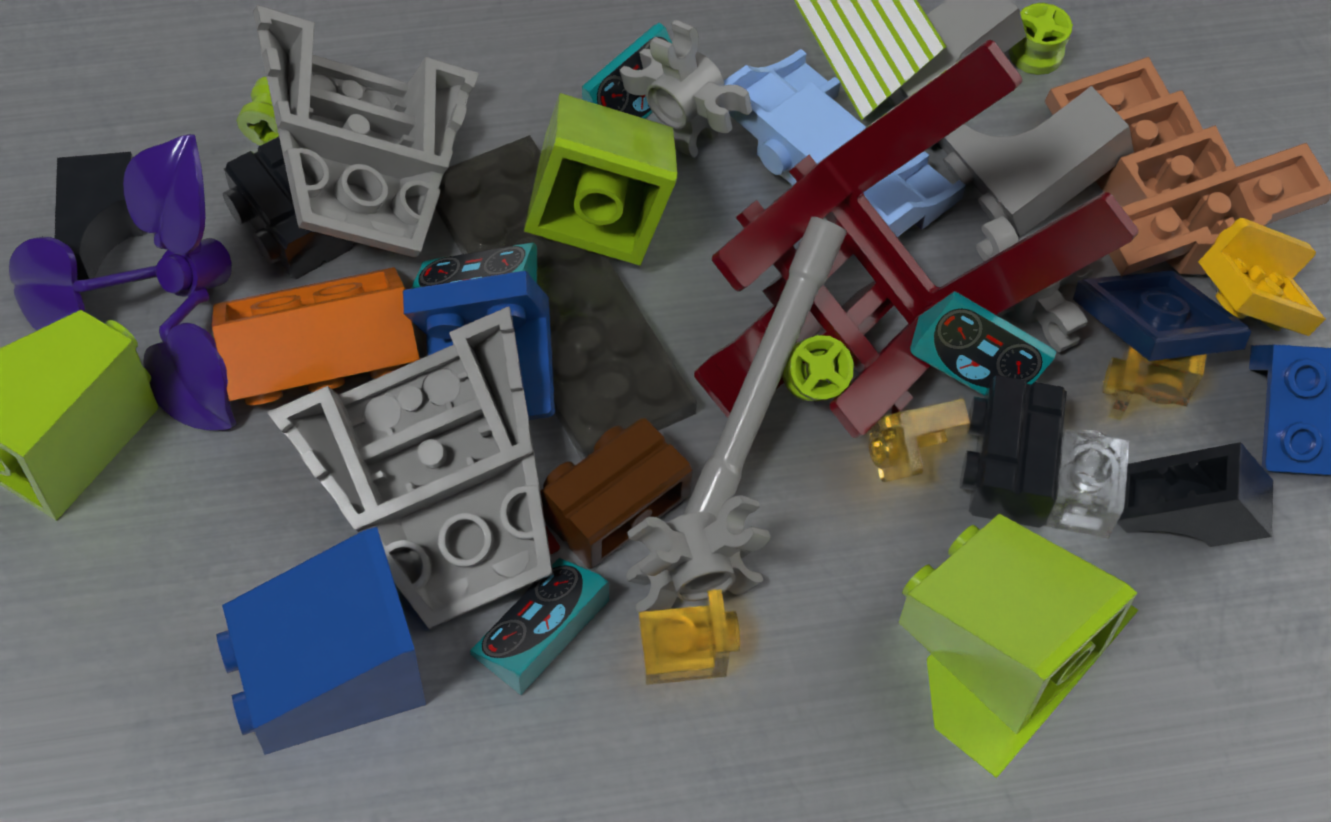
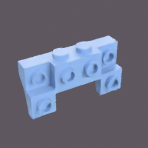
M802 49L784 60L766 67L745 65L724 80V85H738L749 92L752 112L749 115H745L739 111L732 110L729 111V114L758 139L757 155L764 166L771 173L781 175L791 185H794L797 181L790 174L789 170L810 154L813 160L818 163L866 128V126L833 100L839 95L841 82L836 77L827 81L806 63L807 53ZM925 151L864 192V196L896 237L900 236L914 224L921 230L924 229L963 197L966 185L960 180L951 184L928 164L929 154Z

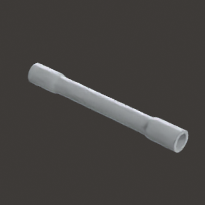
M811 217L790 265L787 283L715 450L702 469L683 513L684 515L693 512H708L713 514L717 520L722 505L734 496L741 480L744 462L818 290L827 280L847 232L842 227L822 218Z

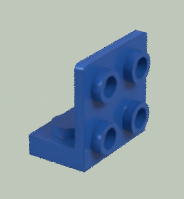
M527 271L403 290L404 315L426 334L427 356L453 345L449 332L509 306L511 308L528 419L549 418L554 415L549 297Z
M1275 344L1251 345L1249 370L1268 371L1262 468L1266 471L1331 475V348Z

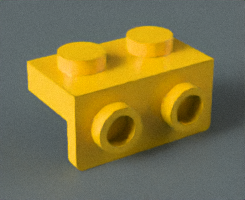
M1239 218L1219 234L1214 245L1198 261L1219 289L1216 293L1218 302L1237 318L1244 319L1246 316L1261 320L1275 331H1281L1283 328L1306 336H1310L1326 320L1293 279L1316 255V251L1307 242L1248 219Z

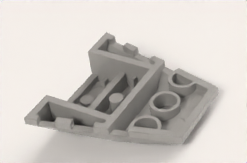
M256 5L253 15L298 228L416 258L422 250L440 194L439 186L443 174L449 167L453 154L451 149L457 131L462 126L467 111L465 106L479 73L425 57L411 79L406 83L313 55L315 22Z
M509 306L449 332L453 345L338 395L329 386H326L267 412L280 431L287 436L299 452L301 459L313 475L320 480L341 508L340 511L358 533L373 527L378 528L394 583L429 629L554 574L511 308Z

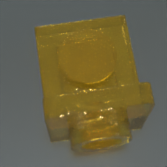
M1127 345L1122 359L1111 357L1105 373L1102 393L1112 395L1108 417L1121 420L1133 393L1145 396L1148 400L1158 404L1174 403L1187 407L1203 377L1207 355L1148 361L1130 345Z
M959 399L883 416L869 430L870 437L868 443L870 457L878 468L881 481L888 482L921 475L923 473V465L919 448L948 442L945 429L970 424L965 400Z
M721 589L707 591L706 606L639 612L638 625L646 685L727 676L730 652L740 651V630L736 611L725 612Z

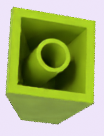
M559 93L545 134L524 232L641 266L677 180L678 172L673 127Z
M79 310L0 348V485L55 521L62 516L159 409L149 384L151 376L142 366L136 351L138 342L124 326L114 320H107L103 323L85 311Z
M998 514L981 530L975 525L968 527L950 546L948 550L950 557L936 569L930 564L925 565L908 581L902 591L906 600L898 623L1017 734L1106 650L1135 599L1137 592L1124 581L1009 518Z

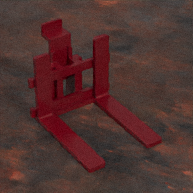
M987 40L818 163L813 160L810 154L789 170L797 182L766 209L756 200L736 216L743 229L712 255L714 265L734 290L738 292L753 283L772 264L780 275L762 291L773 305L734 341L713 353L694 372L695 379L727 418L731 413L789 278V268L797 251L793 245L803 237L811 217L822 219L825 217L827 221L842 227L847 232L827 279L854 254L875 280L858 290L843 306H840L825 285H823L818 290L796 341L798 343L817 335L831 336L841 341L850 351L854 368L859 374L839 396H836L830 402L829 408L851 437L855 439L865 435L888 410L892 415L899 413L913 399L908 389L931 366L915 357L910 351L917 321L921 314L955 291L997 315L1123 247L1138 235L1139 230L1117 200L1111 193L1104 192L945 285L937 287L864 196V192L1014 91L1022 83L1021 75L993 40ZM895 306L908 324L878 354L864 335ZM782 376L776 390L784 383Z

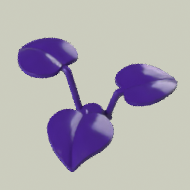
M187 134L139 152L131 159L124 174V197L133 222L142 231L155 233L154 244L157 248L167 249L157 265L87 280H77V262L71 248L58 239L41 236L21 243L14 250L9 261V276L15 286L14 295L27 321L36 331L79 310L85 311L80 292L93 291L157 277L159 284L165 291L181 297L188 296L159 327V335L162 342L151 345L146 349L143 358L144 368L151 376L149 384L156 402L171 417L197 429L227 430L236 426L237 423L232 413L227 393V368L223 358L217 352L215 339L207 330L196 324H180L198 304L209 300L208 289L225 284L232 273V261L226 247L220 241L213 238L202 240L206 219L203 174L196 136L194 134Z

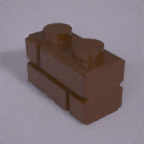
M640 418L626 429L621 425H617L606 431L596 442L592 454L576 465L571 461H567L556 467L547 476L543 489L540 490L545 522L562 541L568 543L572 552L587 568L592 569L631 539H629L627 532L648 517H662L691 495L693 470L690 463L671 444L668 445L664 436L646 418Z

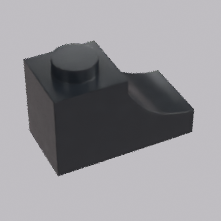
M131 151L57 158L54 238L68 245L73 251L77 262V280L95 278L99 266L113 248L130 237L143 236V231L135 225L128 212L124 197V174L127 165L133 158Z
M1241 442L1119 465L1115 522L1126 533L1141 531L1178 533L1203 540L1209 547L1272 537L1273 479Z

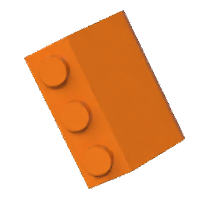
M395 267L213 304L212 331L217 352L223 358L227 368V393L229 401L244 398L246 405L265 404L283 397L282 390L303 385H307L310 392H315L326 386L334 389L345 384V376L369 372L371 378H378L406 366V363L419 360L412 321L404 315L403 290H405V287Z

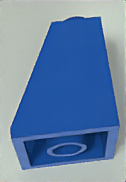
M377 527L359 532L222 605L228 630L216 634L219 650L227 674L239 670L244 689L243 692L231 695L234 710L242 735L255 732L264 755L426 705L415 648Z

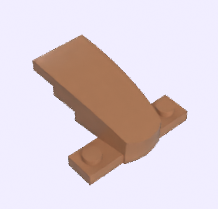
M1149 57L1052 88L1045 99L1046 105L1052 115H1054L1092 86L1130 127L1134 152L1121 157L1115 167L1096 180V183L1103 192H1109L1113 195L1139 230L1138 235L1130 243L1109 254L1121 277L1164 261L1180 274H1207L1198 261L1214 245L1219 234L1230 227L1237 219L1245 218L1267 227L1268 224L1326 204L1331 198V182L1307 143L1236 167L1216 125L1206 129L1202 128L1184 92L1180 90L1170 94Z

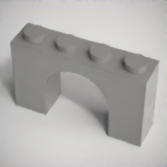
M945 0L929 12L927 17L945 43L946 48L890 95L887 100L893 107L897 106L987 40H993L1002 52L1005 53L1026 37L1018 6L1012 0ZM1092 86L1042 124L1027 132L1012 136H991L980 133L963 124L937 142L947 154L943 161L953 177L965 185L972 182L983 195L978 199V202L991 221L1000 216L1005 217L1011 223L1019 238L1115 167L1121 157L1134 152L1129 125Z

